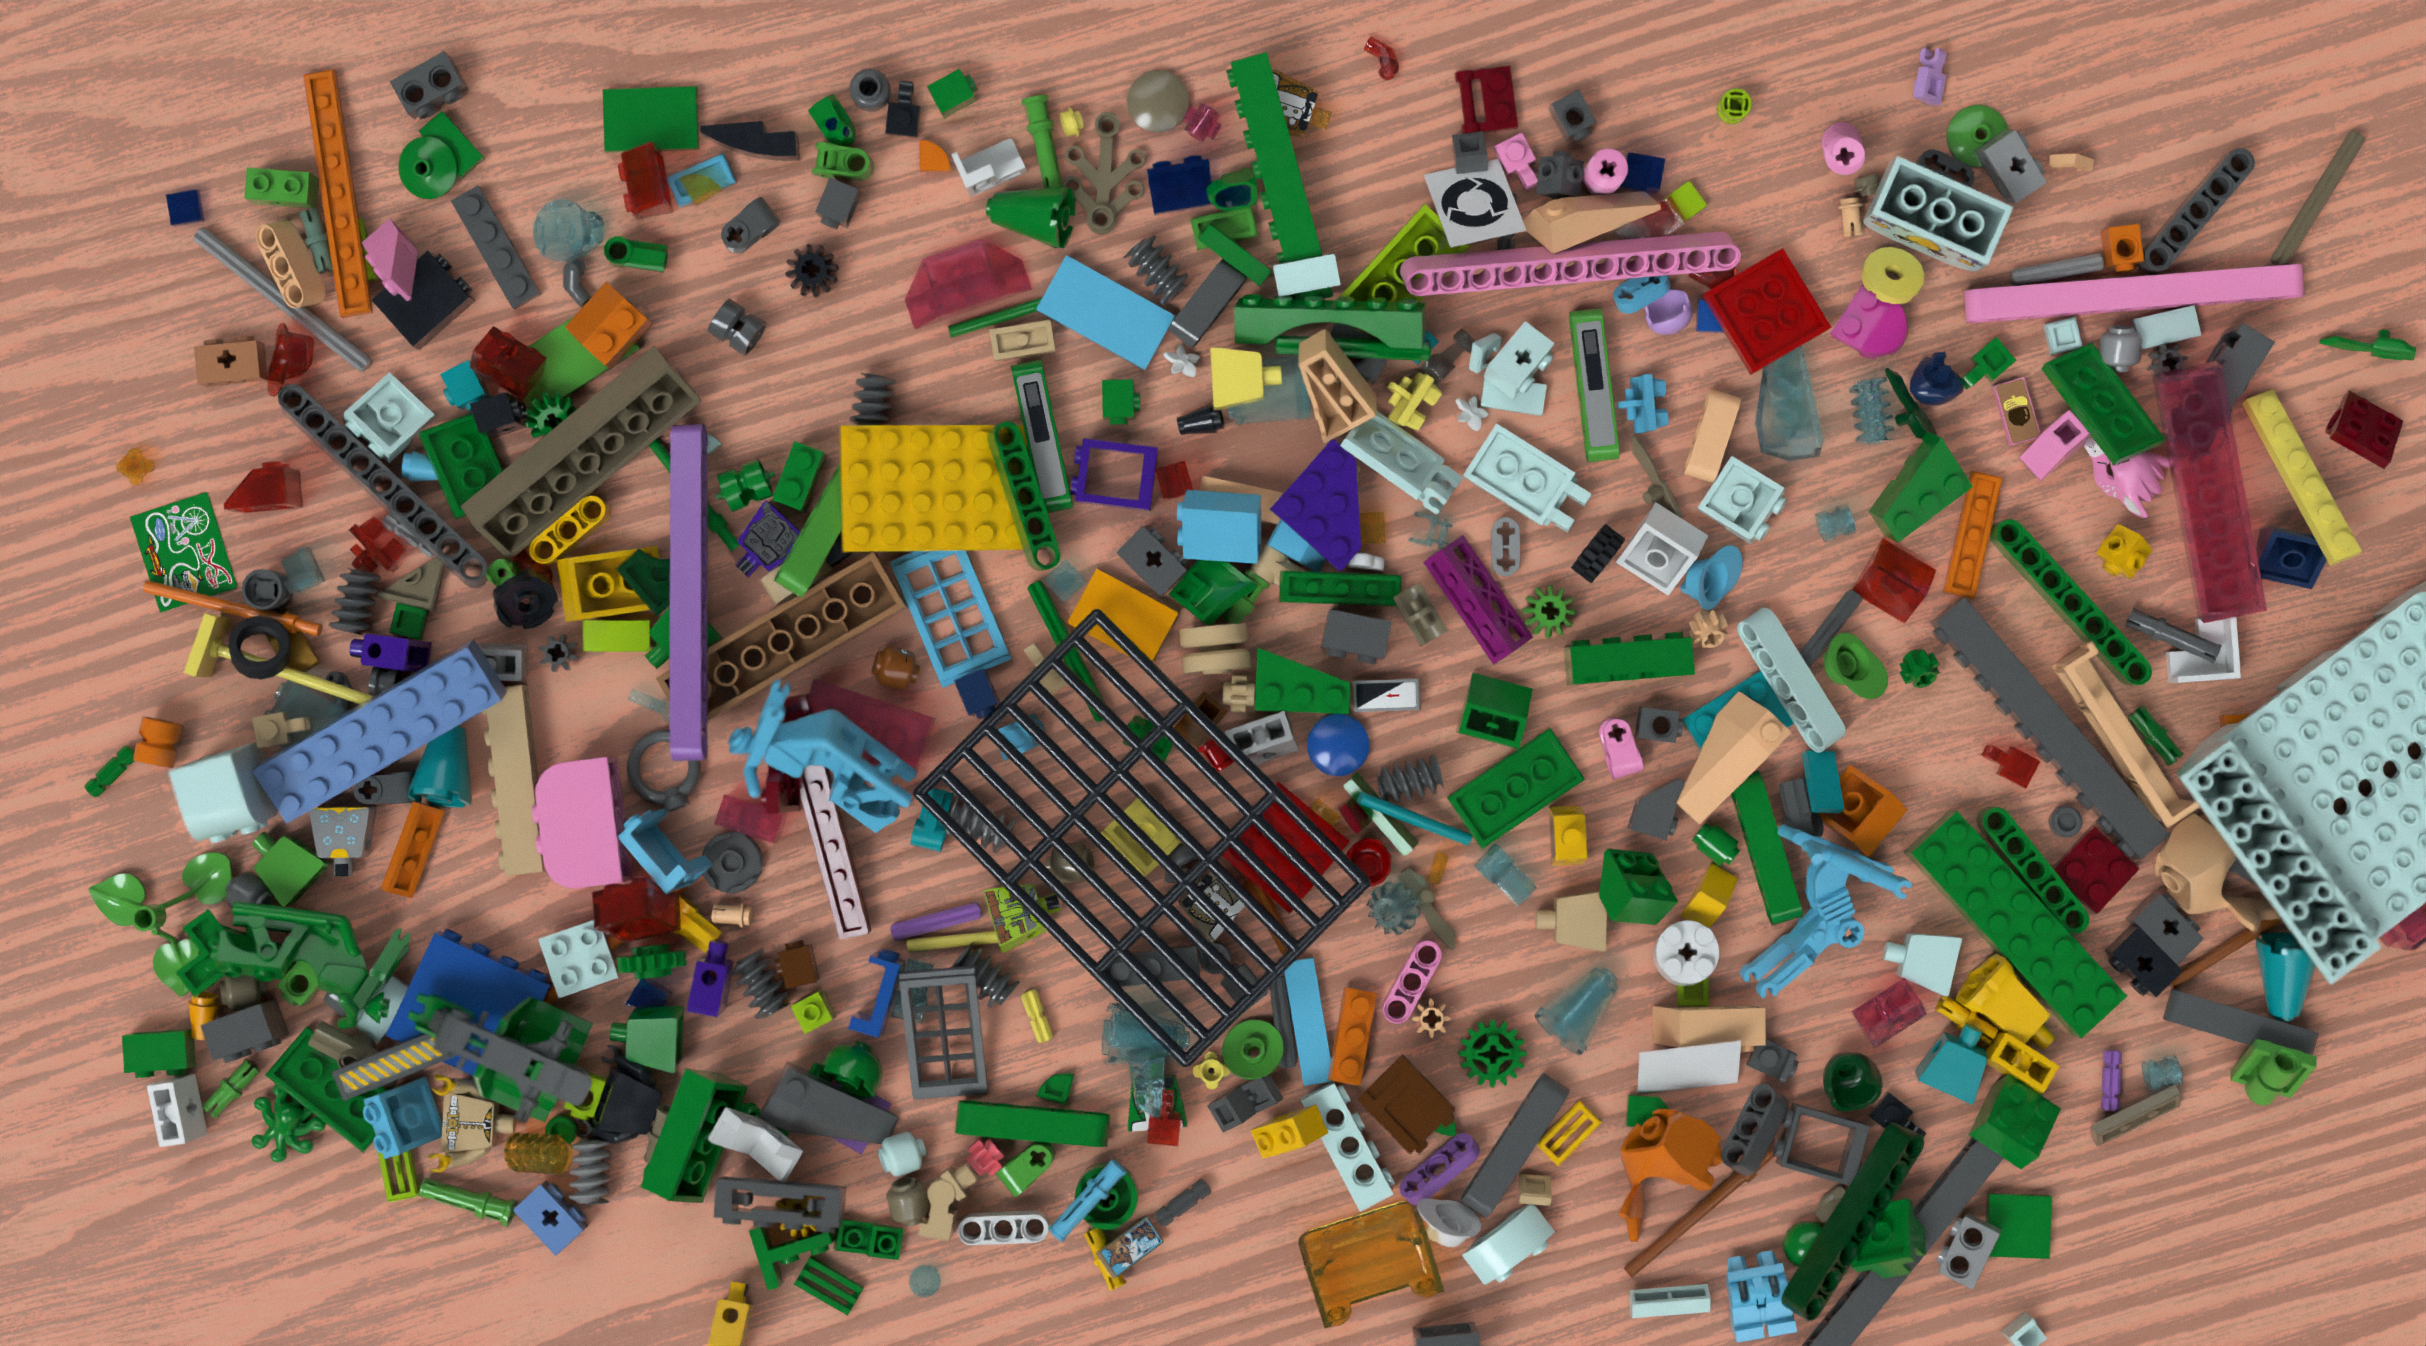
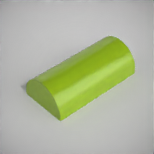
M1423 204L1339 297H1352L1355 301H1367L1370 298L1379 297L1386 299V302H1399L1400 299L1412 298L1416 299L1419 303L1425 296H1415L1407 290L1400 273L1403 262L1412 257L1465 253L1470 246L1464 244L1450 247L1439 216L1426 204ZM1423 273L1415 274L1411 279H1418Z

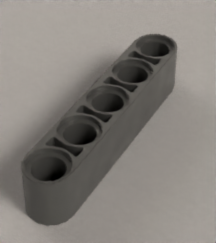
M2242 148L2235 149L2223 156L2143 248L2144 261L2139 263L2138 266L2144 273H2159L2175 261L2251 173L2255 160L2250 151ZM2232 157L2240 160L2242 164L2241 172H2237L2232 168ZM2212 181H2216L2221 185V195H2216L2211 191L2210 185ZM2192 204L2199 206L2201 209L2200 219H2196L2191 215L2190 207ZM2171 228H2176L2180 231L2181 241L2179 243L2171 239ZM2151 251H2155L2160 255L2161 264L2159 266L2151 263L2149 259Z
M2171 989L2163 1015L2164 1020L2251 1045L2257 1038L2271 1041L2274 1044L2290 1049L2301 1050L2310 1055L2314 1053L2319 1033L2173 989Z
M1545 1073L1539 1076L1460 1198L1462 1203L1485 1218L1489 1217L1565 1102L1570 1092L1568 1088Z

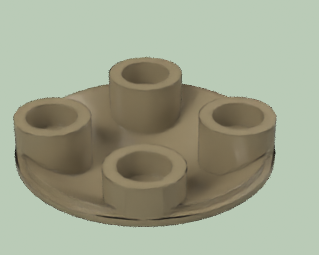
M1154 70L1142 74L1133 82L1127 96V107L1130 116L1140 128L1151 132H1165L1182 123L1188 111L1189 95L1184 83L1177 76L1167 71Z

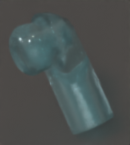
M593 211L587 212L583 216L584 237L572 245V248L580 258L601 244L604 239V221L600 215Z

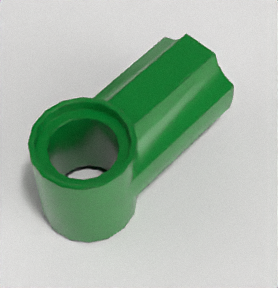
M614 236L605 243L604 255L613 266L618 268L629 267L665 273L668 245L628 240L621 236ZM617 245H625L627 247L626 256L620 260L613 259L611 253L613 248Z

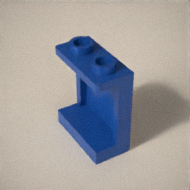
M882 949L881 951L879 950V953L875 952L870 955L868 962L885 967L872 1016L861 1012L855 1013L851 1017L848 1029L878 1038L884 1033L899 984V972L903 971L905 960L899 959L900 953Z

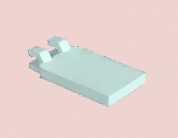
M1378 411L1376 417L1353 428L1340 445L1411 497L1423 501L1424 507L1435 514L1440 512L1463 479L1452 468L1442 465L1445 461L1443 457Z
M1497 423L1463 474L1465 479L1541 527L1543 524L1548 526L1552 522L1567 533L1575 520L1558 510L1568 496L1585 507L1592 495L1575 484L1578 480L1574 477L1575 472Z

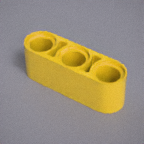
M596 496L583 498L531 542L529 551L532 559L545 565L557 563L556 560L565 557L606 523L611 514L609 504L604 499ZM598 502L601 506V514L599 517L591 519L587 514V509L590 504ZM569 522H574L577 526V533L573 538L567 539L564 536L563 529ZM545 542H549L553 546V553L547 559H543L539 553L541 545Z

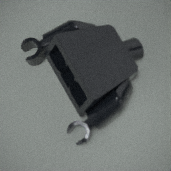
M607 1045V1047L614 1050L615 1055L611 1060L601 1056V1060L609 1064L617 1063V1067L612 1066L595 1117H589V1120H578L580 1123H586L588 1132L579 1130L576 1134L580 1138L593 1135L595 1139L619 1144L636 1139L639 1134H648L651 1124L656 1117L657 1106L661 1105L659 1102L662 1093L656 1087V1079L644 1065L628 1061L626 1054L622 1055V1051L618 1046Z

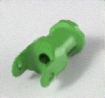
M498 559L489 566L485 573L489 582L499 586L507 579L521 574L522 570L516 562ZM501 568H504L507 572L505 577H499L503 574Z
M1246 570L1244 574L1258 587L1223 613V619L1230 624H1239L1245 615L1252 613L1255 608V601L1263 589H1268L1270 584L1249 570Z

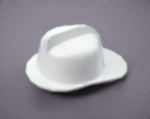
M1424 1198L1418 1202L1417 1209L1427 1223L1426 1233L1428 1238L1440 1245L1452 1248L1457 1247L1467 1238L1476 1236L1480 1232L1481 1223L1478 1216L1473 1210L1462 1203Z

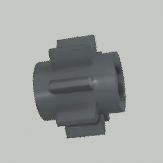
M2162 344L2158 346L2160 354L2154 352L2148 354V357L2152 359V363L2146 369L2147 371L2153 370L2156 374L2155 381H2160L2164 376H2167L2168 382L2171 383L2176 381L2175 373H2186V369L2182 365L2183 361L2188 357L2181 356L2178 353V345L2167 350V346ZM2171 360L2172 365L2163 367L2162 361Z
M565 634L560 636L559 641H556L553 636H547L549 644L546 647H539L541 651L545 652V658L540 662L542 664L550 662L552 664V672H557L559 665H562L565 670H571L569 662L572 659L579 660V657L574 655L573 649L578 644L575 642L566 643L567 635ZM561 647V650L566 652L565 657L558 658L557 660L553 650Z

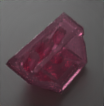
M979 239L922 259L905 297V303L913 327L916 330L1032 290L1022 259L983 239Z

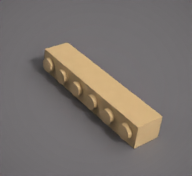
M528 685L505 687L507 694L504 698L482 711L483 715H487L489 727L485 728L484 735L486 745L491 746L492 758L488 759V770L490 777H494L496 788L491 792L492 804L494 808H498L499 820L495 821V832L497 839H501L503 850L498 855L499 866L501 870H505V876L545 872L543 855H539L536 848V836H540L539 823H534L532 816V805L536 804L535 790L538 782Z

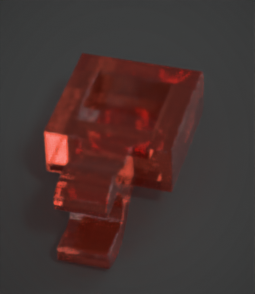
M1986 745L1981 754L1982 757L2000 765L1996 772L1997 775L2024 789L2027 788L2040 763L2036 758L2011 746L2007 753L1993 745Z
M1161 1089L1159 1111L1150 1110L1147 1144L1178 1146L1181 1113L1172 1112L1174 1090Z

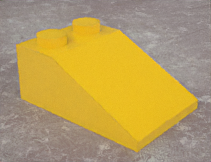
M657 546L639 548L649 556L659 559ZM637 549L556 560L566 622L650 610L615 570L620 563Z

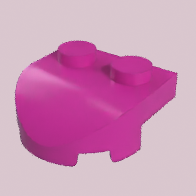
M1862 284L1830 334L1834 339L1858 351L1860 356L1864 358L1876 359V357L1888 354L1893 355L1902 347L1908 335L1906 315L1900 304L1880 301L1875 298L1876 294L1871 290L1868 292Z

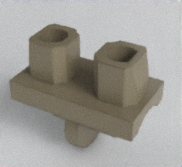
M1420 582L1392 598L1420 647L1448 631Z

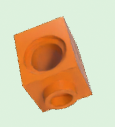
M2139 224L2108 227L2101 231L2105 269L2115 268L2116 273L2135 270L2134 265L2144 261ZM2118 242H2123L2128 246L2129 253L2127 257H2123L2117 252Z

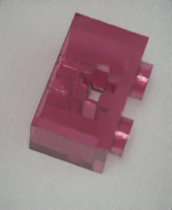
M724 794L714 824L771 843H778L788 813H766V807H763L760 803L732 794Z
M1905 978L1852 1011L1857 1025L1874 1049L1927 1015L1922 1001Z

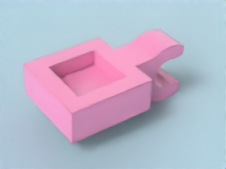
M1522 132L1494 146V151L1507 176L1516 172L1525 191L1537 186L1538 180L1529 165L1536 162V158Z

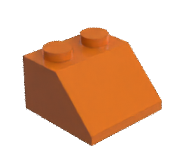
M606 281L565 328L600 362L612 370L653 323Z
M1849 765L1839 777L1845 809L1841 813L1819 814L1822 822L1828 828L1869 858L1908 809L1892 792L1852 765Z

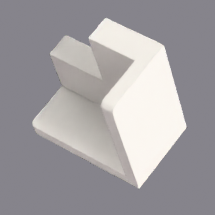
M1011 138L960 160L957 152L951 154L970 197L1027 173L1022 158Z
M2236 616L2195 619L2197 636L2222 645L2214 663H2210V661L2186 651L2166 652L2168 683L2241 678Z
M725 1107L708 1137V1140L713 1144L750 1155L781 1182H786L803 1153L800 1147L773 1124Z

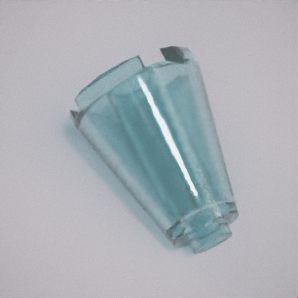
M1598 968L1592 969L1538 1008L1534 1015L1535 1019L1550 1036L1555 1034L1561 1039L1560 1045L1572 1053L1581 1055L1588 1048L1618 990V986L1615 983L1617 981L1616 976L1606 968L1601 970Z
M1109 1003L1106 1011L1112 1012L1110 1020H1104L1102 1030V1055H1108V1058L1103 1061L1104 1064L1119 1065L1172 1057L1120 1003ZM1147 1013L1183 1050L1188 1049L1190 1033L1185 1031L1183 1024Z

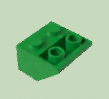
M1472 672L1456 733L1519 749L1528 718L1533 689Z
M1610 848L1604 852L1599 898L1611 921L1657 925L1678 903L1672 891V886L1665 878L1657 858L1653 853Z

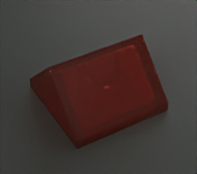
M1882 538L1851 590L1857 592L1866 602L1904 624L1927 596L1936 570Z

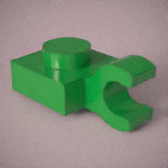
M1997 337L1993 338L1970 358L1976 366L1961 377L1965 383L1964 388L1966 390L1969 387L1971 388L1984 376L1990 382L2017 361Z

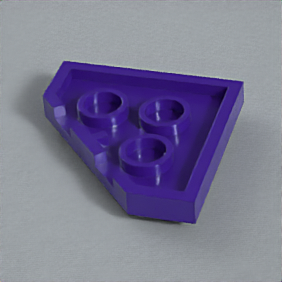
M1332 439L1270 508V511L1339 572L1343 570L1361 549L1356 459Z

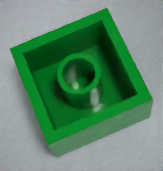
M2008 1074L1991 1086L1968 1135L2021 1170L2039 1158L2061 1108Z

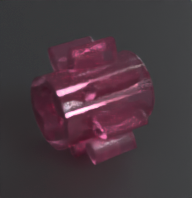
M1200 103L1197 109L1190 106L1183 117V121L1187 123L1184 131L1201 142H1204L1207 136L1214 140L1221 129V124L1217 122L1220 115L1203 103Z

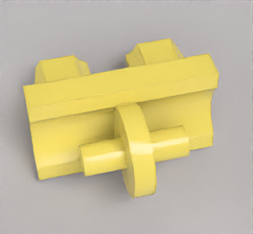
M1416 372L1412 380L1404 376L1399 385L1389 382L1387 388L1393 394L1388 403L1394 406L1387 418L1397 425L1419 430L1426 416L1416 410L1421 400L1433 406L1442 395V392L1433 384L1435 379L1428 374L1423 375L1420 372Z

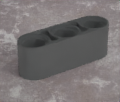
M1222 259L1172 321L1167 330L1193 349L1240 290L1247 277Z
M1767 1084L1758 1085L1751 1091L1722 1149L1721 1159L1725 1165L1743 1176L1752 1175L1757 1171L1787 1112L1788 1101L1786 1097ZM1772 1098L1770 1104L1765 1107L1766 1102ZM1758 1125L1756 1132L1751 1135L1754 1127ZM1744 1153L1742 1160L1737 1162L1740 1155Z

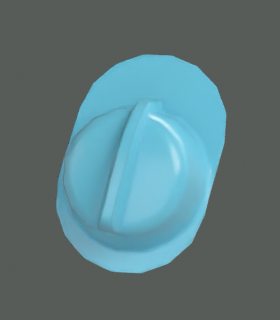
M1727 545L1718 550L1709 559L1694 561L1687 570L1686 579L1680 586L1681 591L1699 601L1703 609H1714L1720 600L1734 587L1740 577L1743 564L1741 552L1737 547Z

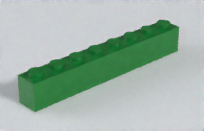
M1264 52L1230 62L1232 68L1226 70L1231 88H1238L1240 99L1235 100L1239 119L1246 118L1249 130L1243 131L1247 148H1254L1257 160L1251 163L1256 180L1262 179L1266 190L1260 192L1264 210L1271 209L1274 221L1268 222L1273 241L1279 239L1282 251L1276 253L1279 264L1322 256L1268 54ZM1331 287L1289 296H1292V299L1305 300L1308 296H1321L1326 299L1333 297Z

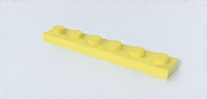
M2272 389L2246 399L2242 405L2329 565L2332 566L2358 556L2362 552L2360 546L2274 390Z

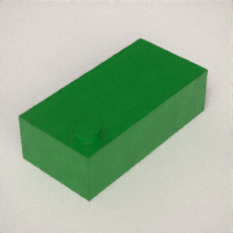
M685 1068L650 1162L643 1171V1180L640 1187L668 1201L703 1203L724 1149L722 1146L711 1143L708 1137L725 1107L736 1111L739 1110L748 1086L718 1072Z

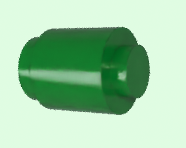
M1707 821L1691 840L1697 845L1696 848L1719 866L1723 862L1729 865L1740 851L1736 848L1739 841L1718 825H1711Z

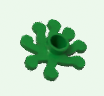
M275 1085L273 1088V1092L277 1096L274 1104L275 1113L272 1112L271 1102L267 1097H259L254 1102L255 1108L262 1111L263 1119L269 1128L264 1135H254L251 1142L255 1148L262 1149L275 1138L277 1149L271 1152L270 1157L274 1162H282L287 1158V1144L302 1154L310 1153L313 1150L314 1143L310 1140H302L300 1142L298 1136L305 1135L312 1130L322 1131L325 1129L326 1123L318 1117H313L307 1123H303L312 1112L305 1107L303 1108L302 1104L293 1097L292 1102H287L286 1098L289 1094L278 1085Z

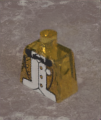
M1273 69V76L1290 137L1305 138L1309 125L1327 130L1332 112L1315 107L1319 92Z

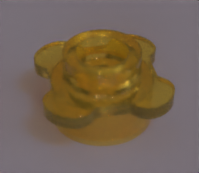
M131 448L128 454L116 465L117 471L128 477L133 485H140L143 482V477L148 472H152L155 467L154 462L142 456V452L138 448ZM134 464L138 465L137 469H133Z

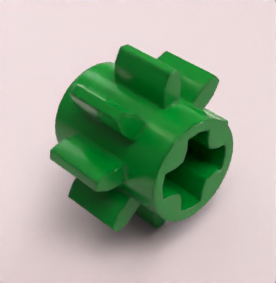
M1921 649L1908 652L1903 657V663L1899 664L1902 669L1900 675L1905 684L1912 682L1914 687L1918 688L1931 685L1936 680L1937 674L1940 673L1937 668L1940 664L1934 653L1927 655L1925 650Z

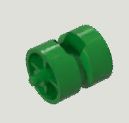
M758 458L743 464L740 471L733 468L717 475L721 489L720 493L715 494L717 500L721 498L726 500L732 512L749 506L752 499L760 502L774 495L770 482L771 478L775 477L774 471L768 473L767 470H764Z

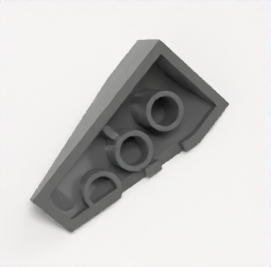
M789 1061L786 1062L758 1115L759 1118L789 1132L882 1144L883 1140L888 1138L898 1119V1115Z

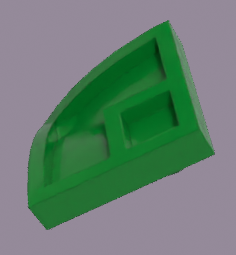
M1197 560L1168 595L1204 624L1211 626L1228 608L1244 596L1255 591L1258 586L1229 562Z

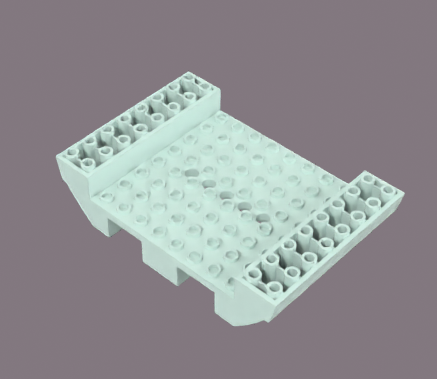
M2426 581L2398 596L2375 613L2373 616L2376 621L2339 649L2324 651L2275 687L2278 694L2242 721L2223 726L2201 742L2183 766L2175 772L2323 977L2331 985L2381 948L2376 939L2426 903ZM2412 742H2416L2421 748V755L2416 760L2412 759L2408 754V747ZM2389 760L2396 765L2397 769L2395 776L2392 778L2386 777L2383 773V766ZM2363 779L2368 780L2372 786V791L2367 797L2362 796L2358 791L2359 782ZM2339 797L2343 798L2347 804V810L2341 816L2335 813L2333 809L2334 801Z

